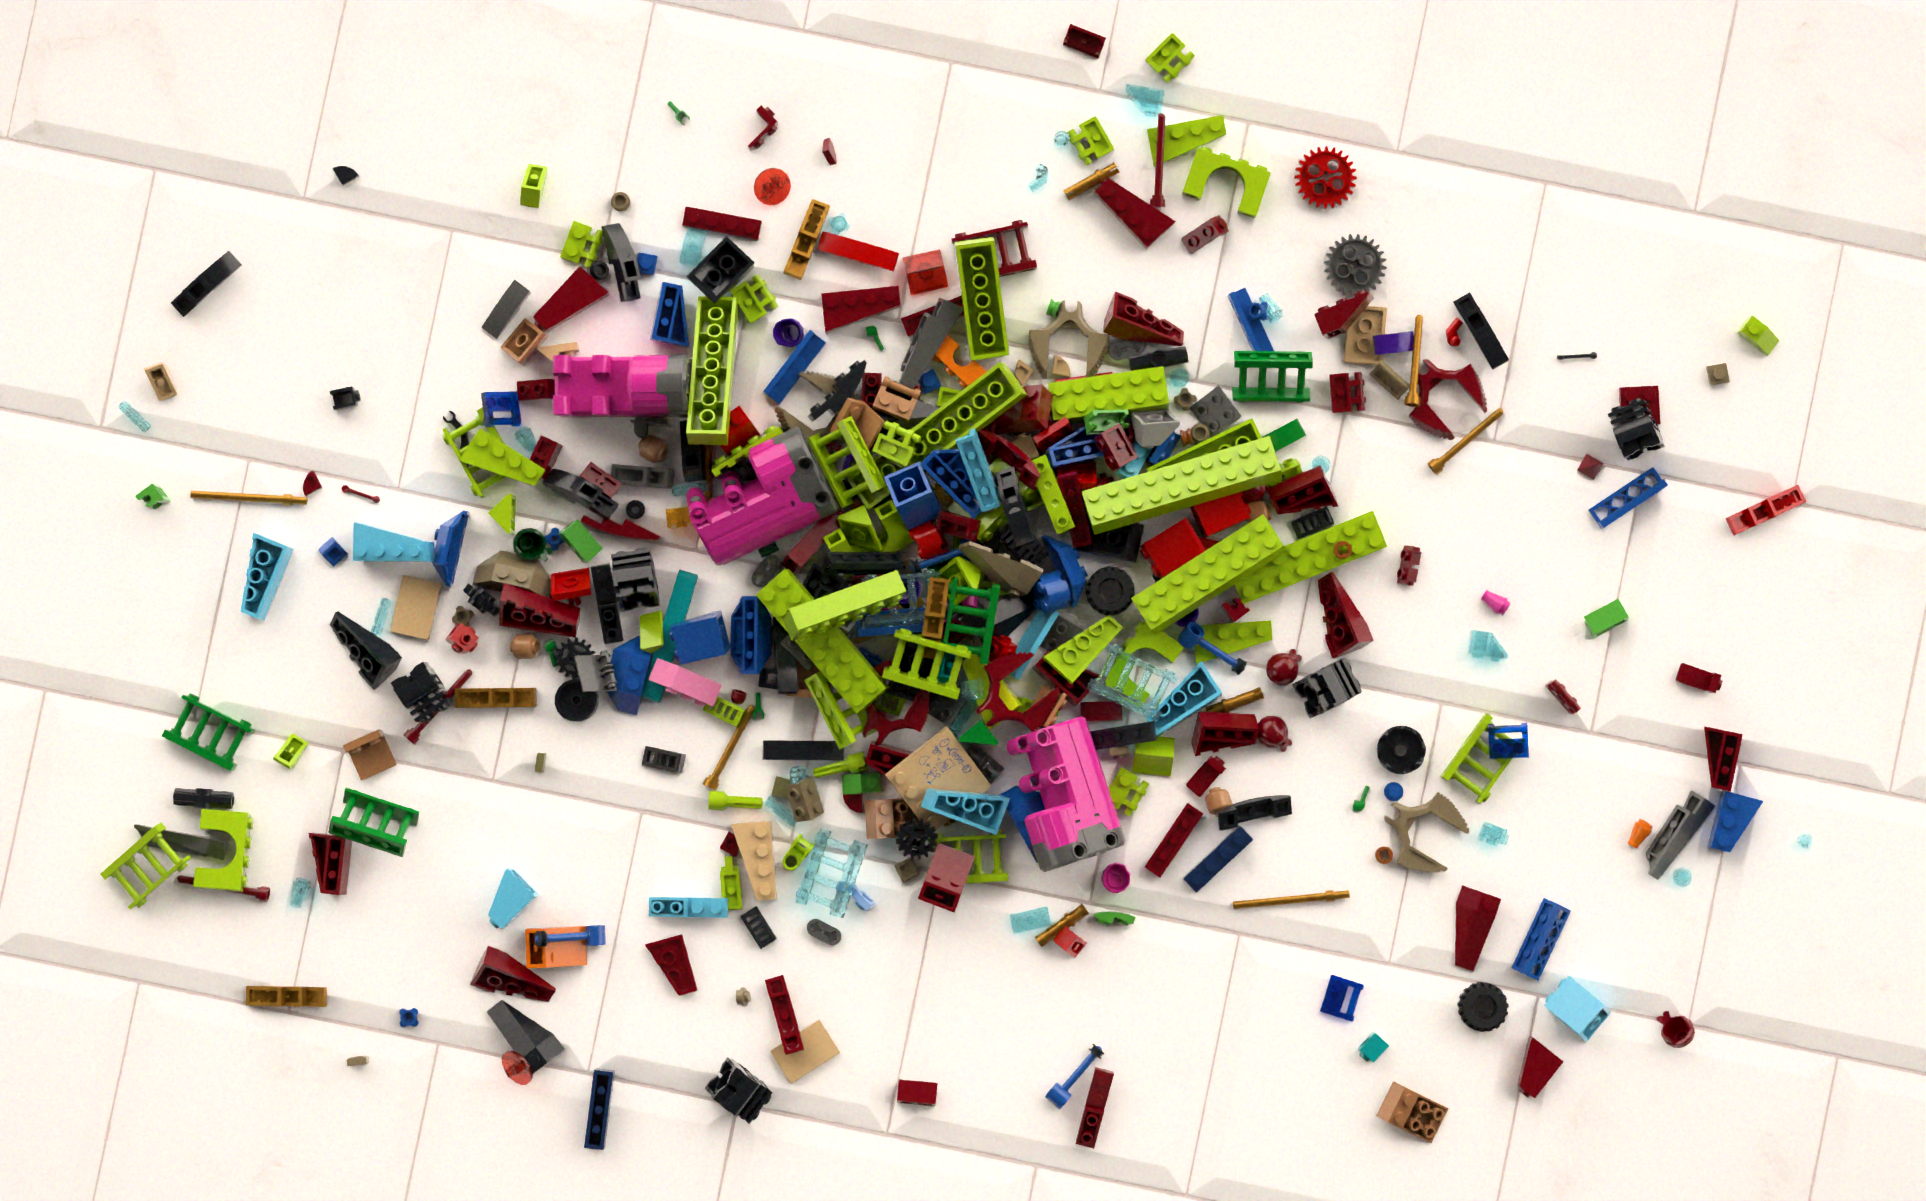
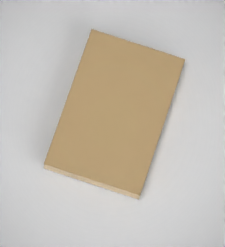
M1367 306L1349 327L1345 335L1343 363L1377 366L1383 360V354L1375 355L1373 336L1385 334L1387 307Z
M403 575L390 632L429 640L442 583Z
M820 1019L800 1031L804 1050L785 1055L781 1043L770 1051L791 1084L840 1053V1050Z

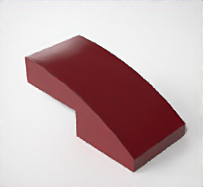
M1122 701L1080 702V714L1086 718V721L1123 720Z

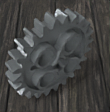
M1349 234L1348 240L1342 236V243L1335 241L1336 248L1329 247L1332 254L1326 253L1325 255L1329 260L1324 261L1323 264L1328 265L1329 268H1326L1324 272H1330L1326 279H1333L1330 286L1337 284V292L1344 289L1343 295H1346L1348 291H1350L1351 297L1354 296L1355 292L1362 290L1370 293L1369 287L1375 290L1376 286L1374 283L1381 284L1382 282L1379 277H1385L1381 270L1387 269L1386 266L1382 265L1387 259L1380 257L1384 251L1378 252L1377 249L1380 247V244L1373 246L1374 239L1367 242V235L1360 239V235L1357 234L1355 239H1353L1352 235ZM1345 249H1353L1354 257H1346ZM1370 255L1373 259L1372 264H1365L1363 256ZM1341 258L1349 263H1354V261H1357L1358 266L1369 268L1372 271L1367 272L1366 270L1357 267V269L1354 270L1353 265L1342 263L1339 261V259ZM1340 266L1347 268L1348 274L1346 276H1341L1338 273ZM1363 273L1366 276V281L1363 283L1358 282L1356 275Z

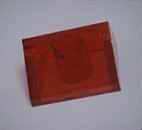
M940 249L902 257L910 295L948 287Z

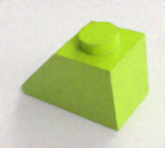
M528 164L521 185L520 205L531 208L540 207L548 167Z
M1753 315L1748 317L1737 331V334L1766 356L1771 353L1780 341L1768 326Z

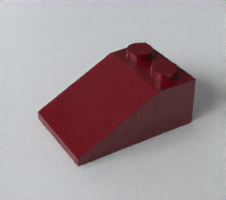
M1043 384L1024 386L1023 389L1028 395L997 418L994 433L1007 434L1047 430L1053 394Z

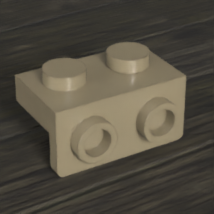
M814 776L806 777L797 783L785 786L796 822L810 821L824 813Z

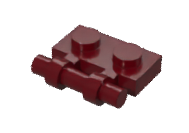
M1362 372L1354 373L1355 380H1349V373L1329 374L1332 413L1352 412L1351 404H1357V411H1365L1364 403H1366V397H1364L1363 393L1365 382L1362 379ZM1350 387H1355L1356 397L1351 398Z
M1557 679L1550 680L1544 685L1569 714L1577 713L1581 709L1577 703L1578 700L1572 697L1565 690L1564 684H1561Z

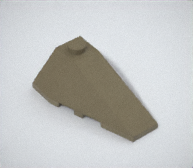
M971 541L959 545V549L995 584H999L1000 589L1008 593V596L1012 598L1027 595L1044 570L1022 559L1020 562L1009 559L1010 555L1005 553L994 554L991 548Z

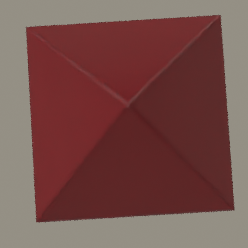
M1586 453L1577 471L1594 480L1603 463Z

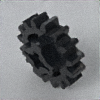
M469 583L465 586L463 591L470 597L468 602L482 614L487 611L496 617L499 613V607L493 603L496 598L481 586L478 589Z
M578 637L574 639V642L568 638L567 644L564 642L560 643L562 649L556 648L559 655L554 656V658L558 659L559 662L555 663V666L561 667L558 671L559 673L566 672V678L571 674L572 679H576V675H578L576 663L570 659L573 658V652L576 655H593L596 653V651H590L592 644L586 646V640L583 639L580 643ZM575 645L583 647L586 651H577ZM568 648L569 653L566 658H563V653ZM569 664L574 666L576 672L568 670L565 666Z
M913 817L911 823L905 820L906 826L900 825V831H896V836L898 837L896 844H900L898 850H904V857L910 854L911 860H913L914 856L921 860V855L927 858L928 851L933 853V846L938 845L935 840L938 838V834L934 833L936 831L935 826L930 827V821L923 823V818L916 821L915 817ZM908 832V837L904 840V836ZM930 837L929 843L925 845V841Z

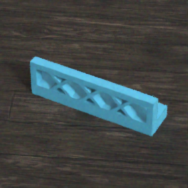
M976 429L969 430V435L956 439V444L980 509L984 512L1000 507L1001 497Z
M1038 610L1019 641L1015 653L1021 652L1023 654V652H1026L1028 654V652L1035 654L1059 613L1054 611L1045 614ZM1032 658L1009 675L1019 680Z

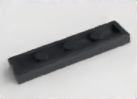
M1154 721L1090 731L1096 750L1157 740Z

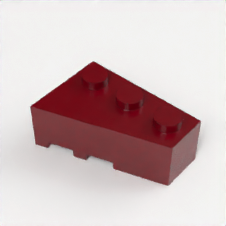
M1321 465L1267 488L1277 515L1302 512V509L1309 508L1317 510L1324 506L1339 507L1335 493Z
M871 740L865 763L885 776L887 772L913 753V751L883 743L876 745V741Z

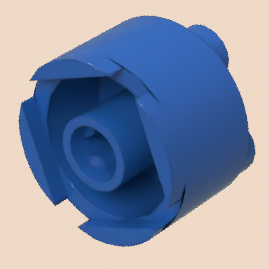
M1059 570L1042 574L1031 589L1035 598L1033 600L1035 609L1041 610L1045 614L1069 607L1070 605L1067 604L1071 600L1070 590L1066 580L1060 578V575L1063 574Z

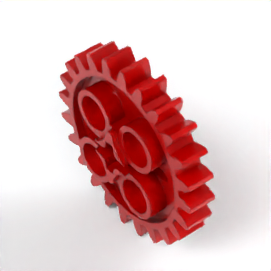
M1325 146L1324 151L1317 147V153L1311 149L1309 151L1310 157L1306 154L1303 155L1305 162L1299 160L1298 163L1302 167L1295 168V171L1299 173L1294 176V179L1299 180L1295 186L1301 187L1297 192L1298 194H1305L1302 200L1310 199L1308 205L1316 202V208L1323 204V209H1326L1327 204H1330V207L1333 209L1335 202L1341 206V199L1347 201L1348 197L1346 194H1353L1349 188L1356 187V184L1352 183V181L1357 180V177L1352 175V173L1356 172V169L1350 168L1354 163L1353 161H1346L1349 155L1341 156L1343 150L1337 154L1335 153V147L1331 151L1328 150V146ZM1328 162H1336L1338 165L1337 170H1330ZM1316 166L1319 169V174H1310L1309 167ZM1339 172L1342 173L1341 176L1330 177L1328 179V182H1326L1325 179H1322L1313 183H1309L1310 179L1321 178L1324 173L1326 174V176L1334 175ZM1339 180L1342 183V188L1335 189L1332 182ZM1321 185L1324 191L1321 194H1317L1314 192L1313 187Z

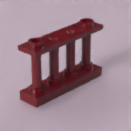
M1023 220L1013 221L1010 226L966 235V232L957 233L954 235L955 238H951L952 244H954V242L996 235L1002 260L1001 267L998 268L999 277L1037 269L1036 260H1031V257L1029 258L1023 233V229L1028 228V223L1023 222ZM1015 231L1021 256L1020 263L1012 264L1009 260L1004 237L1006 232Z

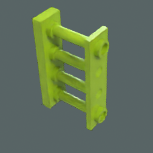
M484 407L476 410L478 413L476 419L451 433L447 428L442 429L444 432L441 435L446 445H451L458 459L461 458L468 445L459 450L454 439L479 425L481 427L484 425L488 431L487 433L503 442ZM460 462L472 483L470 489L474 496L485 497L482 490L506 478V476L495 474L478 484L473 473L481 468L473 465L468 467L467 463Z
M852 416L837 423L839 429L822 438L819 433L807 438L841 508L854 503L851 497L868 488L873 493L887 486ZM843 436L847 447L829 455L825 445ZM852 454L856 464L838 473L833 462ZM861 471L865 482L847 490L843 479Z
M1045 454L1033 459L1032 462L1040 473L1037 483L1038 489L1055 531L1061 535L1074 528L1075 525L1058 486L1055 471L1052 470Z
M900 628V630H895L894 637L899 638L892 665L884 668L882 678L958 699L960 688H957L956 681L963 657L970 659L971 651H968V648L962 645L954 647L913 635L907 629ZM910 641L917 643L918 646L911 670L906 673L900 671L899 666L906 642ZM927 646L937 649L930 675L927 678L919 676L918 671L925 647ZM944 652L956 655L949 680L946 684L938 682L937 679Z
M820 671L805 679L804 681L839 750L856 742L854 736L863 732L867 721L866 710L857 714L861 724L850 729L845 718L856 712L851 707L841 711L837 700L843 697L839 692L832 694L828 686L830 682L823 676L822 672ZM872 729L868 735L876 732L877 730Z
M1484 713L1440 775L1446 781H1449V779L1457 780L1478 795L1475 800L1478 804L1482 801L1484 803L1491 795L1489 791L1515 754L1519 755L1525 747L1523 745L1525 741L1523 738H1519L1516 742L1493 726L1491 720L1494 717L1488 713ZM1484 731L1490 732L1512 748L1506 758L1481 741L1480 736ZM1472 747L1479 748L1501 764L1495 773H1492L1470 757L1469 751ZM1461 763L1468 764L1489 779L1484 789H1481L1459 773L1457 768Z
M162 822L151 828L100 873L104 880L109 877L116 878L133 898L134 902L128 906L130 910L136 906L138 908L143 906L147 902L146 897L176 871L179 873L188 866L186 862L191 859L190 855L181 860L162 838L161 832L166 829ZM151 841L156 842L175 864L168 872L150 852L148 844ZM137 853L143 854L159 873L161 878L153 883L135 862L134 856ZM124 865L129 866L148 888L142 895L135 890L121 873L122 870L120 868Z
M998 830L997 835L990 833L989 835L943 837V833L938 834V838L935 839L937 843L942 844L943 841H953L954 849L962 851L961 840H973L975 871H973L972 875H968L966 883L1008 881V872L1004 873L1001 864L1000 838H1006V834H1002V830ZM981 839H992L994 870L990 874H984V870H982Z

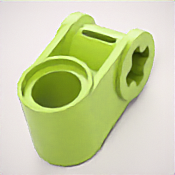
M799 833L783 857V866L787 870L797 869L816 844H811ZM799 843H801L802 845H804L807 849H805V848H803L802 846H800ZM787 857H795L797 864L794 867H788L785 863Z

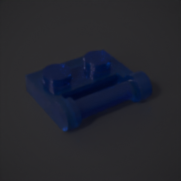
M517 391L481 393L484 427H493V425L519 427L522 420ZM493 412H511V417L494 418Z
M1521 723V725H1487L1489 759L1529 758L1527 723ZM1495 733H1521V738L1495 739Z
M1331 974L1319 1011L1353 1022L1355 1018L1353 1015L1359 995L1365 985ZM1348 986L1354 987L1346 1013L1340 1012Z

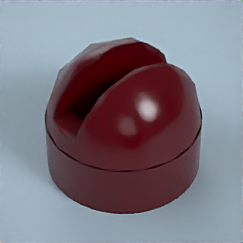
M732 689V702L737 705L743 704L747 693L742 690Z

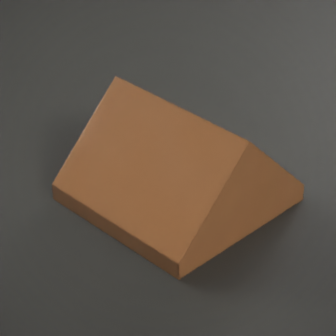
M524 318L500 348L524 367L548 336Z

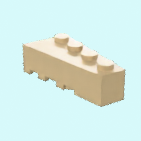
M771 821L731 824L756 900L777 899Z

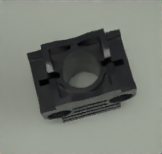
M1640 398L1630 401V405L1622 408L1621 405L1614 407L1607 414L1611 419V425L1614 427L1612 429L1619 449L1622 451L1623 457L1628 461L1638 458L1644 453L1643 449L1647 448V451H1656L1665 447L1656 420L1651 416L1653 414L1649 409V404Z
M637 548L635 551H618L616 554H611L614 588L621 612L637 608L638 602H642V607L660 606L655 565L650 548Z
M1345 658L1335 661L1292 684L1295 692L1301 699L1304 697L1307 699L1303 703L1309 719L1325 713L1362 693L1360 682L1354 677L1351 665Z
M423 661L416 665L410 672V676L398 677L390 683L406 709L415 708L409 712L411 716L419 714V716L414 718L415 722L426 723L434 718L433 714L435 712H443L451 707L449 703L453 701L452 698L446 697L444 699L445 696L449 695L448 692H439L445 687L428 662Z
M727 1057L719 1071L722 1074L721 1078L716 1075L705 1086V1090L723 1108L750 1124L752 1120L754 1121L759 1116L763 1105L770 1101L773 1092L764 1081L759 1080L757 1076L753 1075L734 1059Z

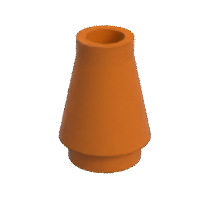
M1639 818L1638 822L1635 821L1627 843L1638 849L1639 845L1652 832L1653 826Z

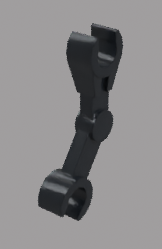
M448 410L453 415V418L448 421L443 416V420L446 423H451L456 429L460 428L462 425L456 419V414ZM468 432L461 435L460 449L470 444Z

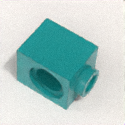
M1373 1031L1358 1047L1361 1051L1359 1055L1366 1062L1371 1060L1374 1063L1389 1045Z

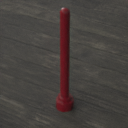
M1163 113L1158 115L1155 188L1154 195L1150 199V205L1153 207H1165L1166 201L1164 195H1162L1166 116Z
M467 669L447 691L449 695L445 696L444 699L446 697L452 698L455 695V688H461L472 676L473 672L471 669ZM430 721L426 723L419 722L415 728L408 729L403 735L415 745L420 740L421 731Z
M179 875L177 881L193 885L194 877ZM266 886L257 887V889L244 887L243 892L228 891L255 896L259 901L266 903L270 897V887Z

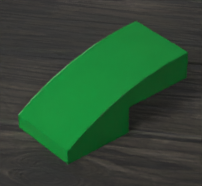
M1297 418L1262 438L1270 436L1274 450L1277 452L1306 436V433Z

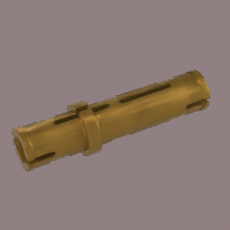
M1113 162L1101 170L1097 169L1094 174L1064 189L1063 191L1067 195V199L1070 201L1099 183L1102 184L1108 178L1119 174L1120 172L1116 168V164Z
M1258 687L1226 700L1224 698L1221 702L1205 707L1206 712L1230 713L1231 710L1264 699L1261 688Z
M1080 904L1073 911L1065 913L1064 917L1041 934L1035 936L1036 941L1043 947L1049 941L1056 938L1063 927H1074L1075 923L1088 915L1089 912L1083 904Z

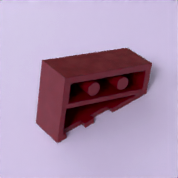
M1047 651L1032 669L1054 689L1058 687L1060 694H1067L1065 699L1076 707L1103 676L1086 668L1070 684L1043 659L1045 655L1050 653Z
M1198 712L1191 740L1195 757L1201 756L1203 752L1213 751L1215 753L1219 752V749L1231 747V749L1256 744L1259 732L1255 714Z
M1704 726L1711 788L1731 792L1743 734Z
M308 833L313 848L312 854L316 862L320 893L347 895L352 841L332 834Z

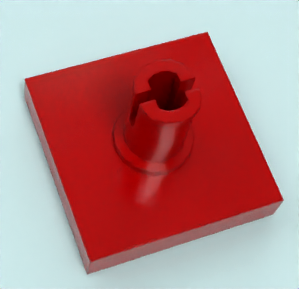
M1066 417L1054 424L1049 419L1048 429L1043 430L1032 438L1038 451L1043 455V452L1050 446L1074 432Z
M1096 462L1057 469V475L1077 471L1081 493L1082 489L1097 487Z
M589 567L551 574V596L553 601L568 599L569 604L574 606L575 599L576 606H579L581 604V596L591 595Z

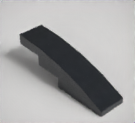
M773 617L774 667L778 694H797L796 659L780 645L789 633Z
M763 740L762 760H844V748L839 750L835 741Z

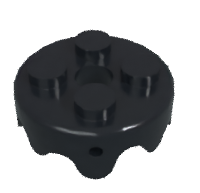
M1395 726L1387 729L1380 736L1376 753L1380 764L1389 772L1408 774L1422 765L1426 754V746L1421 734L1417 730L1407 726ZM1399 744L1406 747V753L1402 756L1397 755L1395 752V748Z

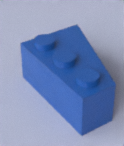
M668 282L661 283L650 335L651 341L683 348L690 347L682 285Z
M1085 426L1043 452V455L1046 454L1052 470L1099 461L1105 458L1096 446L1094 437L1097 435H1087Z
M1722 791L1707 847L1730 853L1763 801Z

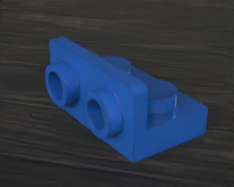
M1174 431L1161 445L1152 448L1146 461L1155 465L1169 458L1181 436Z

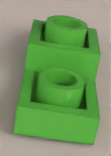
M1101 911L1094 913V917L1097 918L1096 922L1105 926L1108 923L1112 924L1115 917L1118 918V923L1128 926L1129 923L1134 924L1136 919L1135 916L1122 912Z

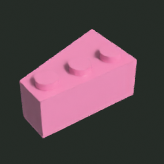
M658 658L648 679L666 687L665 691L675 695L677 692L681 693V698L691 701V698L695 699L694 703L705 707L706 704L714 706L722 687L717 682Z

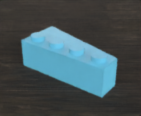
M353 522V561L434 562V542L365 523Z
M253 532L252 549H250L249 568H247V580L240 612L265 621L294 549Z
M1202 661L1146 719V722L1154 721L1157 738L1222 697L1221 690Z
M927 788L921 807L997 835L1010 798L996 794Z

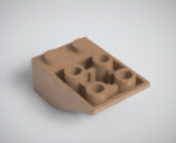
M903 798L864 800L867 839L898 838L896 831H900V825L906 826L905 820L911 823L913 817H915L916 821H919Z
M1393 1081L1376 1116L1432 1143L1449 1108Z

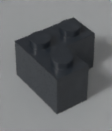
M813 563L803 582V586L814 599L822 597L824 591L834 593L848 588L851 581L837 574H822L820 571L821 566Z

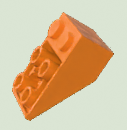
M586 926L525 929L526 968L587 965L586 940L547 942L545 947H537L535 944L536 931H546L547 935L585 932Z

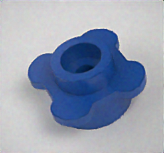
M1254 302L1249 308L1251 321H1265L1267 319L1266 309L1268 304L1266 302L1261 304Z
M556 527L552 528L551 532L544 536L546 543L551 546L553 551H557L559 546L565 543L558 535L559 529Z
M400 1009L401 1021L399 1024L401 1027L418 1026V1009Z

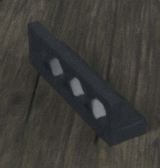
M825 552L820 571L822 574H887L895 570H902L904 563L898 552Z

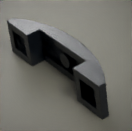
M1264 796L1227 806L1217 812L1219 830L1236 828L1238 823L1267 816L1278 818L1291 815V796Z

